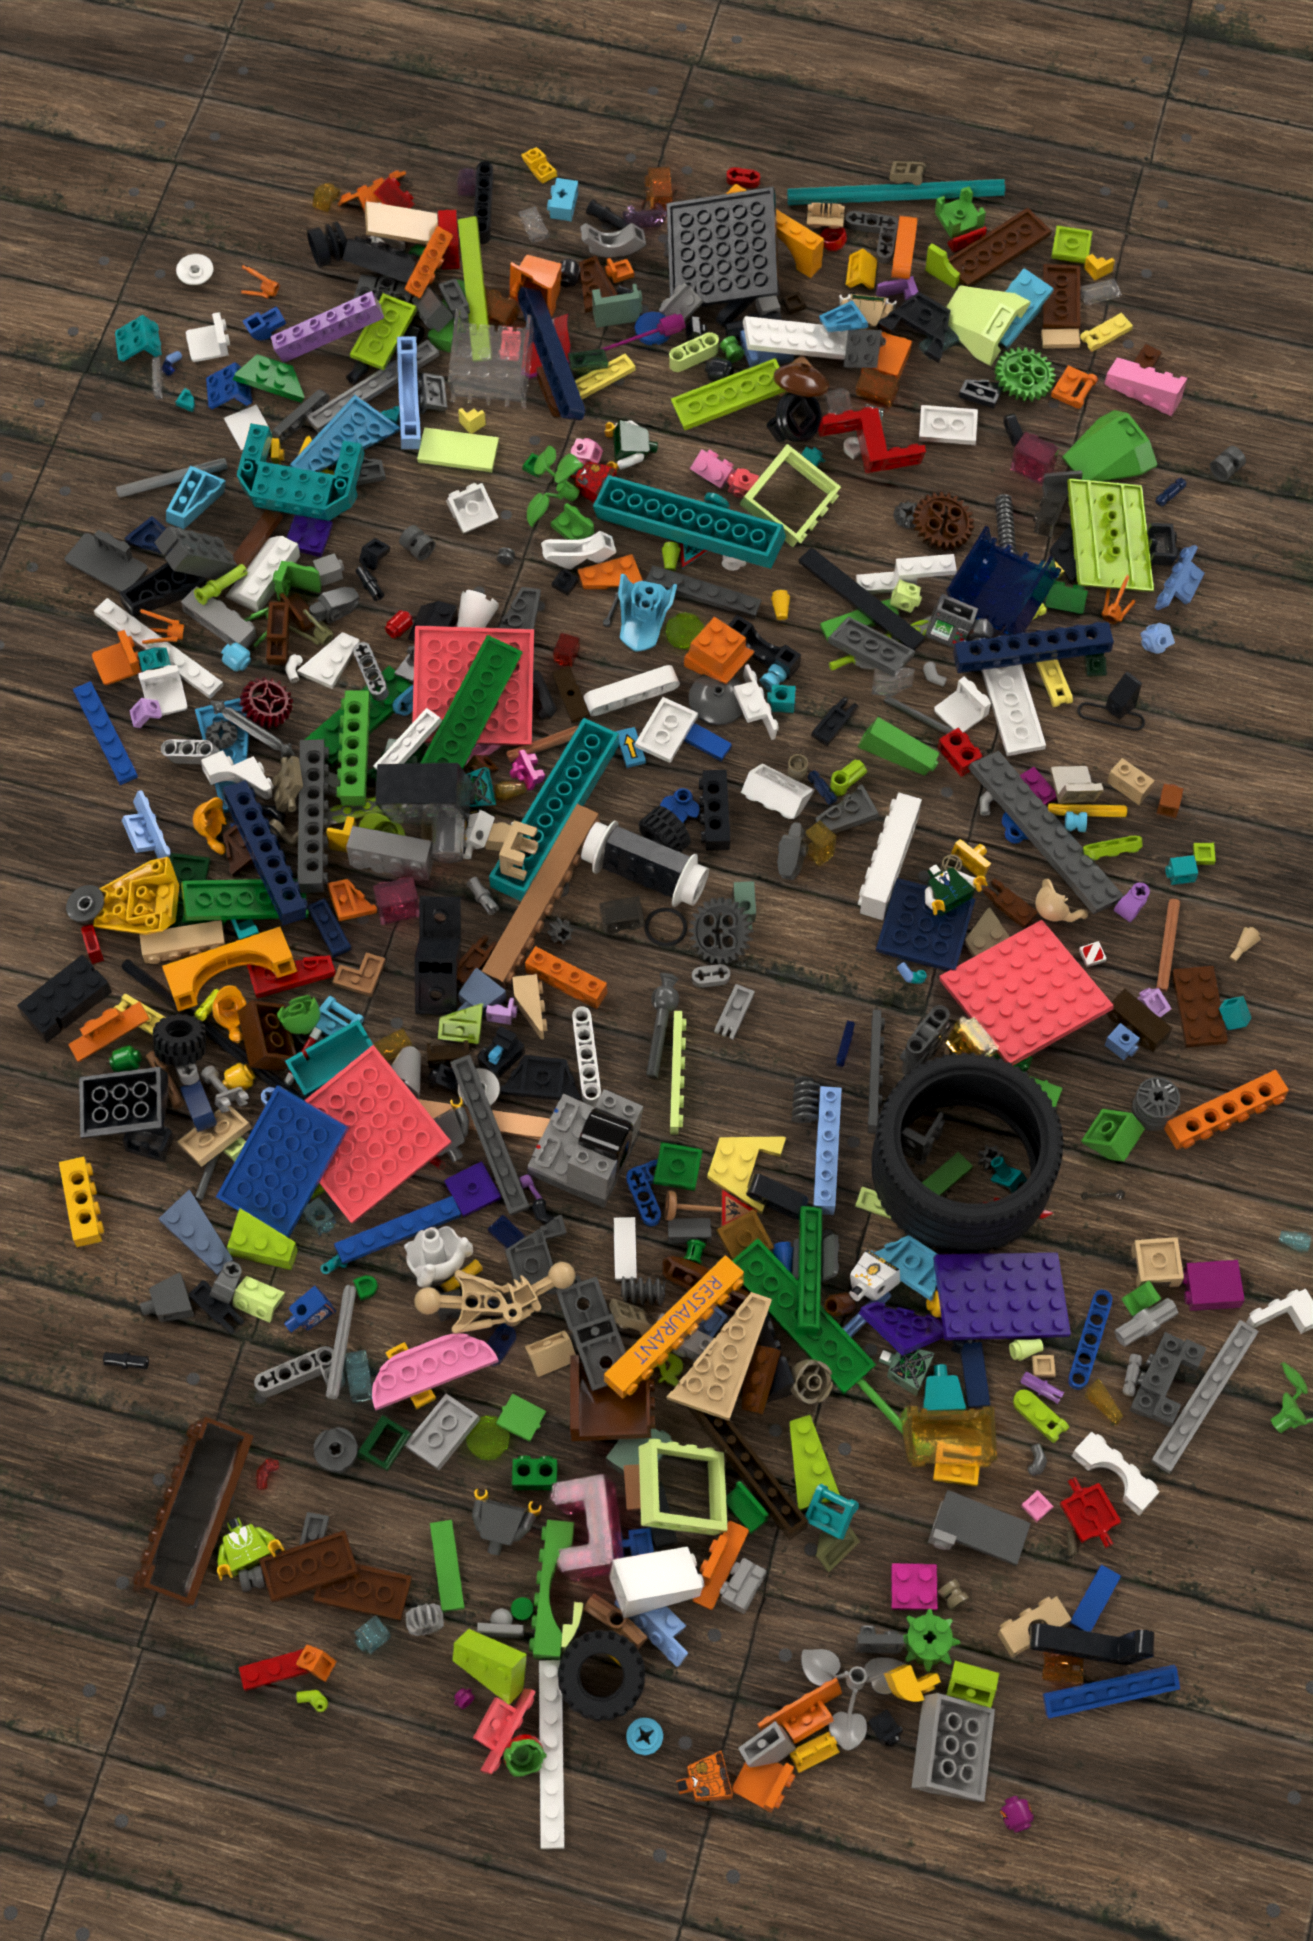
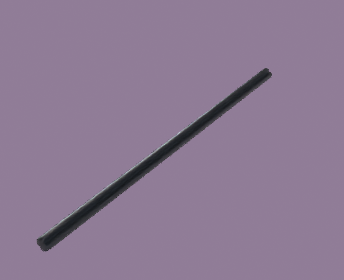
M126 959L121 966L125 972L178 1014L195 1016L196 1011L192 1008L178 1012L172 993L130 959ZM206 1019L202 1021L205 1025L206 1036L240 1063L249 1065L247 1053L244 1049ZM250 1067L253 1073L269 1086L274 1088L277 1085L281 1086L304 1101L306 1100V1098L269 1069Z

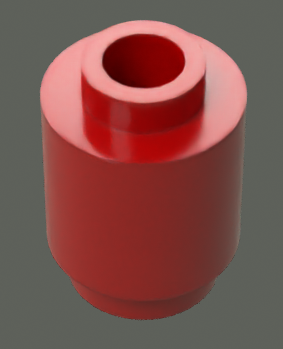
M399 610L386 623L384 629L393 639L401 637L413 625V617L409 612Z

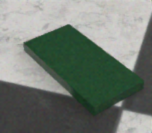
M170 853L169 858L179 883L176 922L166 929L194 925L182 922L184 905L181 883L182 881L207 880L211 864V858Z

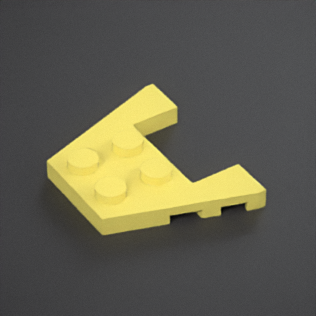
M720 1137L707 1178L728 1193L731 1192L740 1198V1201L746 1205L749 1204L758 1213L763 1214L765 1205L749 1198L746 1195L747 1187L759 1151L781 1157L786 1137Z

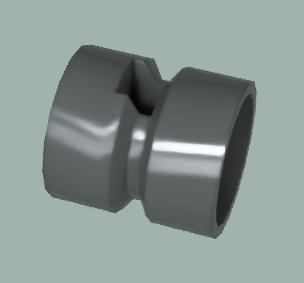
M1229 446L1210 462V470L1220 481H1227L1246 464L1245 456L1237 447Z
M411 525L405 529L399 539V544L410 551L419 561L428 558L436 546V542L427 534H424L416 525Z

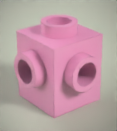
M584 438V440L576 439L575 444L571 448V454L575 455L583 464L582 467L588 461L599 464L603 449L596 442L588 438Z

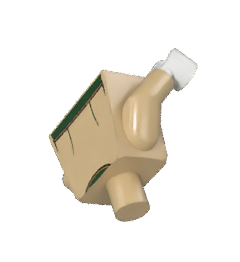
M848 294V298H842V295H840V305L853 300L867 320L869 327L859 330H878V327H876L878 321L884 319L891 311L895 310L897 303L896 300L894 303H889V298Z

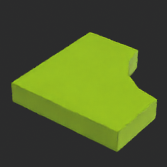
M931 244L927 251L925 271L955 289L959 284L960 273L950 264L947 252Z

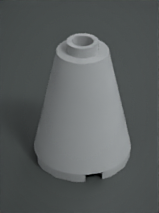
M409 1046L401 1049L391 1067L414 1096L419 1099L421 1054L416 1048Z

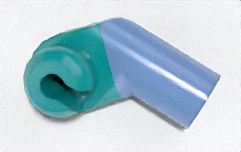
M905 962L897 966V970L908 983L922 984L927 978L924 970L912 972Z

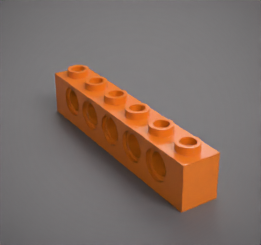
M1274 1070L1167 1121L1164 1130L1176 1150L1182 1147L1187 1149L1201 1138L1206 1140L1218 1130H1227L1236 1121L1241 1123L1255 1112L1260 1114L1272 1104L1275 1106L1281 1104L1286 1100L1285 1097L1289 1089L1277 1070ZM1259 1092H1265L1268 1097L1260 1095ZM1241 1100L1248 1101L1250 1105H1244ZM1223 1109H1229L1232 1114L1225 1113ZM1209 1117L1213 1119L1214 1122L1209 1123L1205 1120V1118ZM1187 1126L1194 1127L1196 1131H1189Z

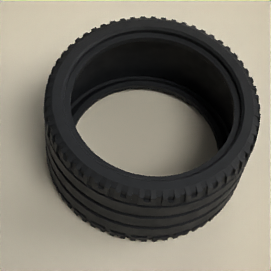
M952 1053L949 1056L943 1055L942 1058L936 1057L931 1061H926L924 1065H918L908 1075L906 1074L897 1083L896 1088L892 1089L882 1108L871 1157L873 1183H875V1192L877 1193L878 1200H881V1206L885 1209L886 1214L891 1216L892 1222L896 1223L900 1230L903 1229L906 1235L921 1241L923 1245H928L931 1249L937 1248L941 1252L947 1251L950 1254L952 1252H957V1254L987 1253L991 1249L997 1250L1000 1247L1007 1246L1008 1242L1012 1243L1017 1238H1020L1024 1232L1026 1233L1036 1222V1219L1039 1218L1049 1200L1060 1170L1063 1155L1062 1125L1059 1123L1060 1118L1057 1115L1056 1108L1052 1106L1051 1098L1049 1099L1047 1092L1042 1090V1086L1037 1084L1033 1077L1030 1078L1027 1072H1022L1018 1066L1015 1068L1010 1062H1003V1059L1000 1058L999 1060L994 1059V1056L991 1055L987 1057L985 1054L976 1055L975 1053H961V1055ZM969 1106L982 1109L1006 1122L1019 1136L1029 1158L1030 1177L1018 1190L993 1202L967 1204L946 1199L924 1186L909 1168L901 1147L900 1138L902 1132L916 1119L938 1108Z

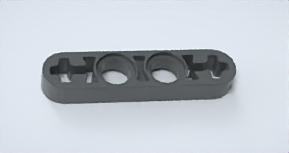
M322 389L317 390L273 429L272 438H279L280 444L285 442L307 422L309 414L328 403L330 396Z
M360 642L354 646L353 653L372 698L376 701L384 700L389 695L387 685L370 645L366 642ZM362 651H365V653H366L365 656H362V654H361ZM369 662H372V663H373V664H372L371 666H369V667H364V665H365L366 663H369ZM374 675L378 676L375 680H369ZM379 686L381 691L377 692L376 687Z

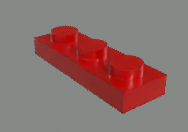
M304 1649L239 1667L244 1691L310 1673L308 1670L296 1665Z

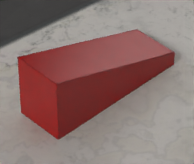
M93 924L81 927L91 964L104 961Z

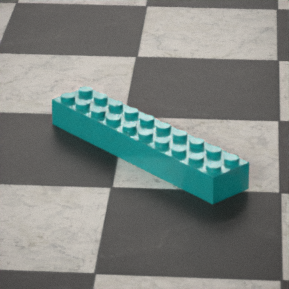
M610 475L607 476L593 504L597 519L769 569L772 568L786 538L783 524Z
M583 718L521 822L537 828V834L534 837L523 834V837L538 842V849L534 855L520 850V852L525 854L522 867L513 864V867L527 872L524 881L502 874L500 860H498L489 875L491 888L522 901L577 804L584 806L619 747V733Z

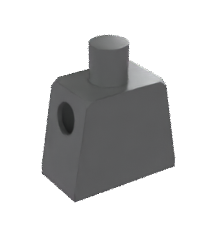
M177 1273L150 1287L149 1292L152 1299L140 1303L143 1316L156 1312L160 1322L195 1316L181 1273Z

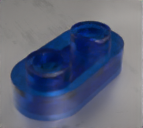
M508 1325L499 1326L487 1342L494 1353L498 1354V1362L490 1366H497L502 1363L514 1345L516 1332L513 1327ZM503 1335H508L509 1339L502 1340L501 1337Z

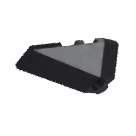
M767 1313L761 1330V1346L781 1351L779 1340L774 1341L773 1339L775 1331ZM782 1352L779 1356L767 1403L792 1395L790 1390L794 1386V1380L785 1356L782 1357Z

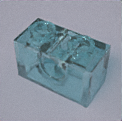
M366 1350L346 1353L345 1363L352 1402L371 1400L373 1387Z

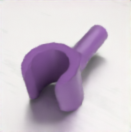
M530 1175L519 1177L522 1188L529 1187L536 1199L542 1198L536 1190Z

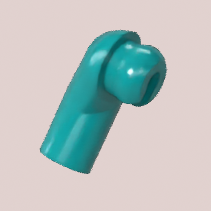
M337 1254L328 1262L322 1264L320 1270L323 1274H328L339 1266L345 1268L348 1263L342 1265Z

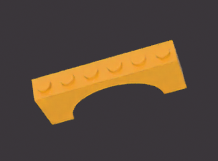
M735 184L726 194L747 190ZM776 209L777 237L791 252L795 260L796 269L811 278L822 267L824 238Z
M281 927L162 966L178 1012L197 1006V997L201 987L211 977L226 969L252 964L271 970L277 978L297 972Z

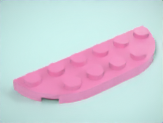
M459 1333L445 1335L401 1352L385 1362L373 1383L372 1399L375 1411L498 1362V1358L491 1347L484 1341L471 1337L468 1334Z

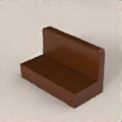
M284 593L279 594L281 602H289V616L302 632H306L315 626L304 614L303 610L306 609L309 612V607L298 593L288 598Z

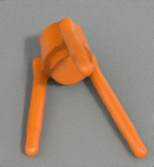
M242 266V269L262 280L260 289L263 290V293L242 290V294L260 296L266 299L269 296H276L279 290V283L266 278L250 267Z
M1126 575L1115 603L1110 606L1111 588H1107L1104 609L1101 615L1110 624L1122 622L1123 617L1135 603V600H1132L1123 611H1121V607L1118 605L1129 580V575Z
M140 610L143 614L172 624L168 625V629L149 628L156 633H167L168 637L143 640V644L183 640L184 624H179V620H172L150 611Z

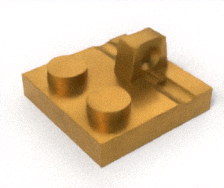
M751 1210L716 1229L731 1260L737 1257L757 1238L769 1250L774 1248L755 1210Z

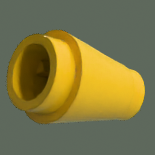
M786 590L774 591L771 601L776 619L786 620L788 619L790 595H788Z

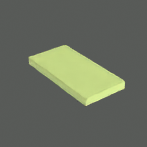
M424 427L417 461L418 463L492 472L499 437Z

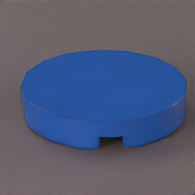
M660 312L644 313L635 323L636 336L656 329L659 319L666 316ZM656 332L639 340L646 345H660L666 342L670 336L665 337L663 334L660 335L659 332Z

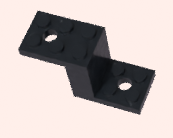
M420 896L419 941L415 954V1014L448 1015L457 1011V972L461 957V897ZM442 913L446 919L439 921L435 918V915ZM437 990L442 996L434 998L430 993Z

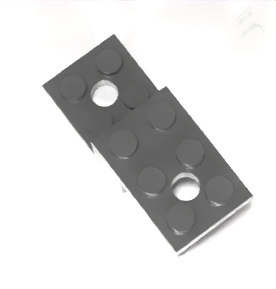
M596 1276L575 1283L568 1288L555 1291L576 1353L579 1352L592 1391L608 1386L604 1382V1373L610 1368H602L599 1363L600 1359L609 1357L613 1366L626 1353L614 1317L609 1313ZM584 1298L588 1300V1309L580 1310L578 1308L577 1301Z

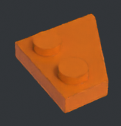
M348 879L328 883L327 888L338 921L377 913V907L374 904L371 905L365 899V895L360 890L355 889Z

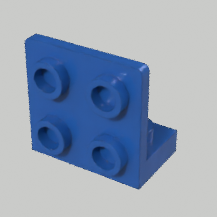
M236 362L206 378L208 406L210 409H214L233 398L246 406L252 403L251 386L233 380L234 374L241 368Z

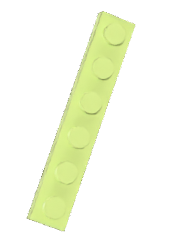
M674 1011L670 1134L678 1135L679 1127H683V1115H679V1108H684V1095H680V1088L684 1089V1076H680L681 1069H685V1057H681V1050H685L686 1038H682V1031H686V1019L682 1018V1011Z

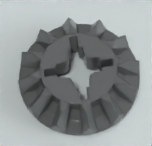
M909 500L906 503L900 502L894 510L895 522L904 528H915L916 524L912 523L914 519L912 515L917 503H911ZM912 510V515L906 518V513Z
M222 719L219 722L213 721L211 726H207L205 733L206 740L210 741L218 749H226L232 746L238 735L236 727L230 721L226 722ZM223 729L225 734H223L220 740L218 733Z

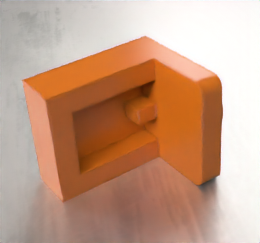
M611 258L607 259L605 272L607 277H611L613 283L634 277V271L628 259L615 263L612 262Z

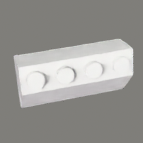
M283 536L268 538L247 567V570H245L248 571V574L235 582L227 593L226 598L254 612L262 610L275 592V582L272 580L274 571H278L281 561L296 563L300 557L298 544Z

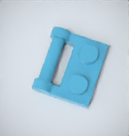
M329 996L320 1007V1020L315 1027L328 1037L349 1025L330 1013L329 1009H333L351 1020V1023L359 1019L362 1024L364 1016L356 1015L337 1003L335 998Z

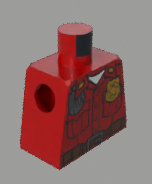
M588 461L582 470L578 469L570 477L575 479V487L579 488V494L594 503L607 476L617 477V469Z

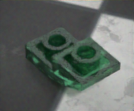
M1104 653L1084 656L1086 676H1107L1106 656H1104Z

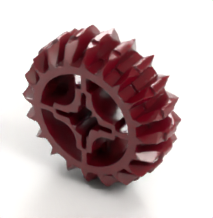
M257 677L254 682H248L247 686L242 690L243 693L240 695V707H243L242 713L247 714L246 718L252 719V722L259 723L260 727L266 725L267 729L271 726L276 728L279 724H284L293 710V699L290 698L291 692H285L287 686L281 687L280 681L275 683L273 678L267 681L266 677H263L262 680ZM261 692V695H257V697H252V695ZM276 708H281V710L276 713L271 712L272 710H276Z

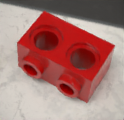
M959 727L939 739L938 750L960 777L971 772L968 767L972 762L982 758L979 748L973 746L969 736L962 732Z

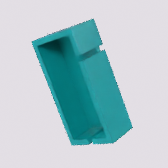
M358 1019L305 1049L310 1057L309 1061L300 1052L285 1060L307 1099L369 1049L373 1043Z

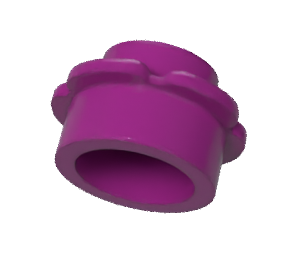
M460 1689L454 1696L456 1699L454 1705L459 1706L462 1710L467 1708L475 1699V1696L471 1693L472 1689Z

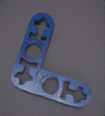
M658 1159L634 1167L626 1175L629 1190L642 1221L647 1226H655L661 1220V1211L650 1187V1184H653L654 1176L649 1172L652 1167L657 1165ZM636 1174L637 1177H640L639 1184L641 1187L637 1188L636 1181L632 1180V1175ZM641 1192H646L650 1198L646 1202H642L638 1199V1195ZM648 1206H650L652 1214H656L655 1219L653 1220L650 1217H647Z

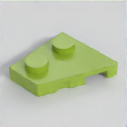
M483 1003L440 1017L438 1039L458 1042L468 1040V1043L479 1044Z

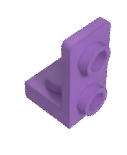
M912 276L910 280L900 278L877 284L876 295L877 297H885L904 293L905 300H908L918 292Z

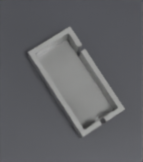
M352 826L346 846L350 866L356 869H368L370 867L371 870L377 873L387 872L397 877L407 876L418 881L429 880L434 862L432 841Z

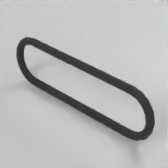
M1090 702L1081 703L1077 708L1078 715L1086 720L1100 722L1130 730H1140L1145 725L1144 717L1138 713H1128L1130 715L1138 716L1141 718L1142 725L1136 728L1087 717L1082 715L1080 712L1081 707L1084 705L1095 706L1103 709H1106V706Z

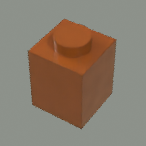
M1164 784L1156 813L1176 818L1184 788L1178 787L1175 784Z

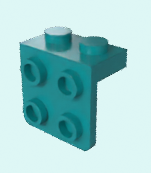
M141 315L115 331L118 359L123 362L142 350L147 351L154 357L160 356L162 353L157 323Z

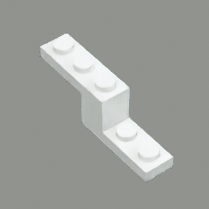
M954 554L896 559L894 572L856 575V582L869 593L880 594L891 593L899 579L916 585L917 578L956 575L957 569Z
M1306 1289L1300 1292L1294 1290L1287 1294V1298L1281 1301L1276 1299L1268 1304L1269 1307L1263 1310L1261 1308L1255 1309L1249 1314L1250 1317L1246 1322L1249 1326L1256 1328L1288 1312L1297 1329L1302 1334L1313 1328V1300Z

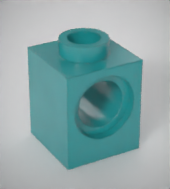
M166 647L151 648L138 652L142 672L171 665Z
M772 685V692L767 694V703L771 704V712L794 713L796 686Z
M1194 855L1170 858L1168 866L1165 867L1166 877L1170 878L1171 885L1193 883L1196 881L1198 869Z

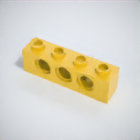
M85 1157L59 1162L71 1232L76 1247L102 1242L101 1234H104L102 1221H98L97 1217L101 1212L98 1201H94V1195L97 1194L95 1183H91L90 1176L93 1175L91 1163H87ZM78 1179H84L81 1184H74ZM87 1199L84 1204H78L79 1200ZM91 1218L87 1224L81 1223L83 1219Z

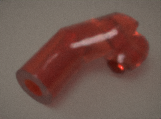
M272 1458L266 1459L257 1469L258 1490L268 1489V1475L271 1471L275 1472L279 1469V1462Z

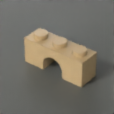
M1057 1596L1053 1599L1050 1597L1043 1599L1038 1603V1608L1034 1610L1028 1608L1019 1614V1619L1014 1622L1012 1619H1009L1000 1625L1001 1629L997 1635L1011 1658L1030 1647L1028 1627L1031 1624H1047L1059 1627H1066L1070 1624L1072 1619Z

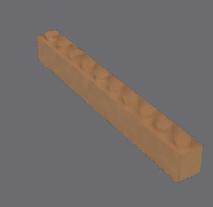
M579 804L575 806L481 972L503 989L507 987L508 983L511 984L513 982L512 977H515L517 967L522 966L526 951L533 947L534 937L537 932L540 933L544 927L543 921L546 916L551 915L554 908L553 904L556 899L561 897L565 882L568 883L570 881L575 865L578 866L580 864L582 849L591 828L596 822L601 823L599 813Z

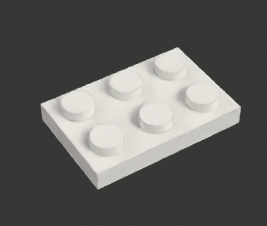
M921 405L919 441L975 445L978 409Z
M662 697L637 739L635 747L671 763L696 721L698 713Z

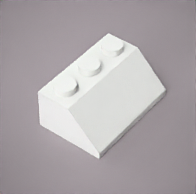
M760 764L749 771L741 793L746 795V798L751 801L762 803L769 810L780 812L785 818L794 819L800 815L815 789L764 764Z

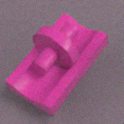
M519 750V756L512 763L513 769H511L509 774L512 778H518L519 781H523L527 791L534 789L536 784L543 782L545 774L542 769L534 770L533 767H536L538 763L535 754H526L525 750Z

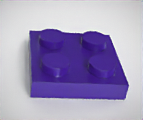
M295 515L287 539L298 544L299 552L322 557L333 527L332 521Z

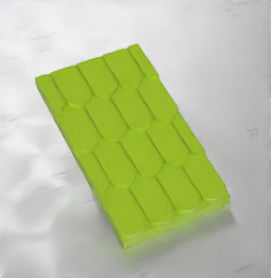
M1068 479V499L1078 585L1120 589L1126 575H1129L1125 590L1154 591L1142 485Z

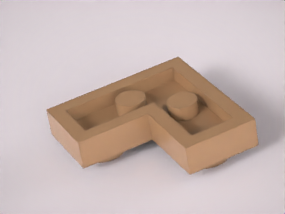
M366 953L359 970L339 964L332 982L333 986L372 997L386 959Z

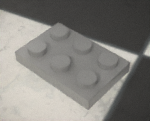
M445 1394L409 1438L405 1446L434 1468L440 1470L480 1421V1417L448 1394Z

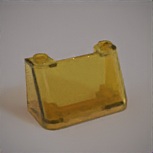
M907 1406L901 1412L907 1462L912 1463V1467H924L925 1464H977L978 1467H990L991 1463L997 1460L994 1407H982L983 1410L969 1409L968 1411H927V1409H921L918 1412V1406Z

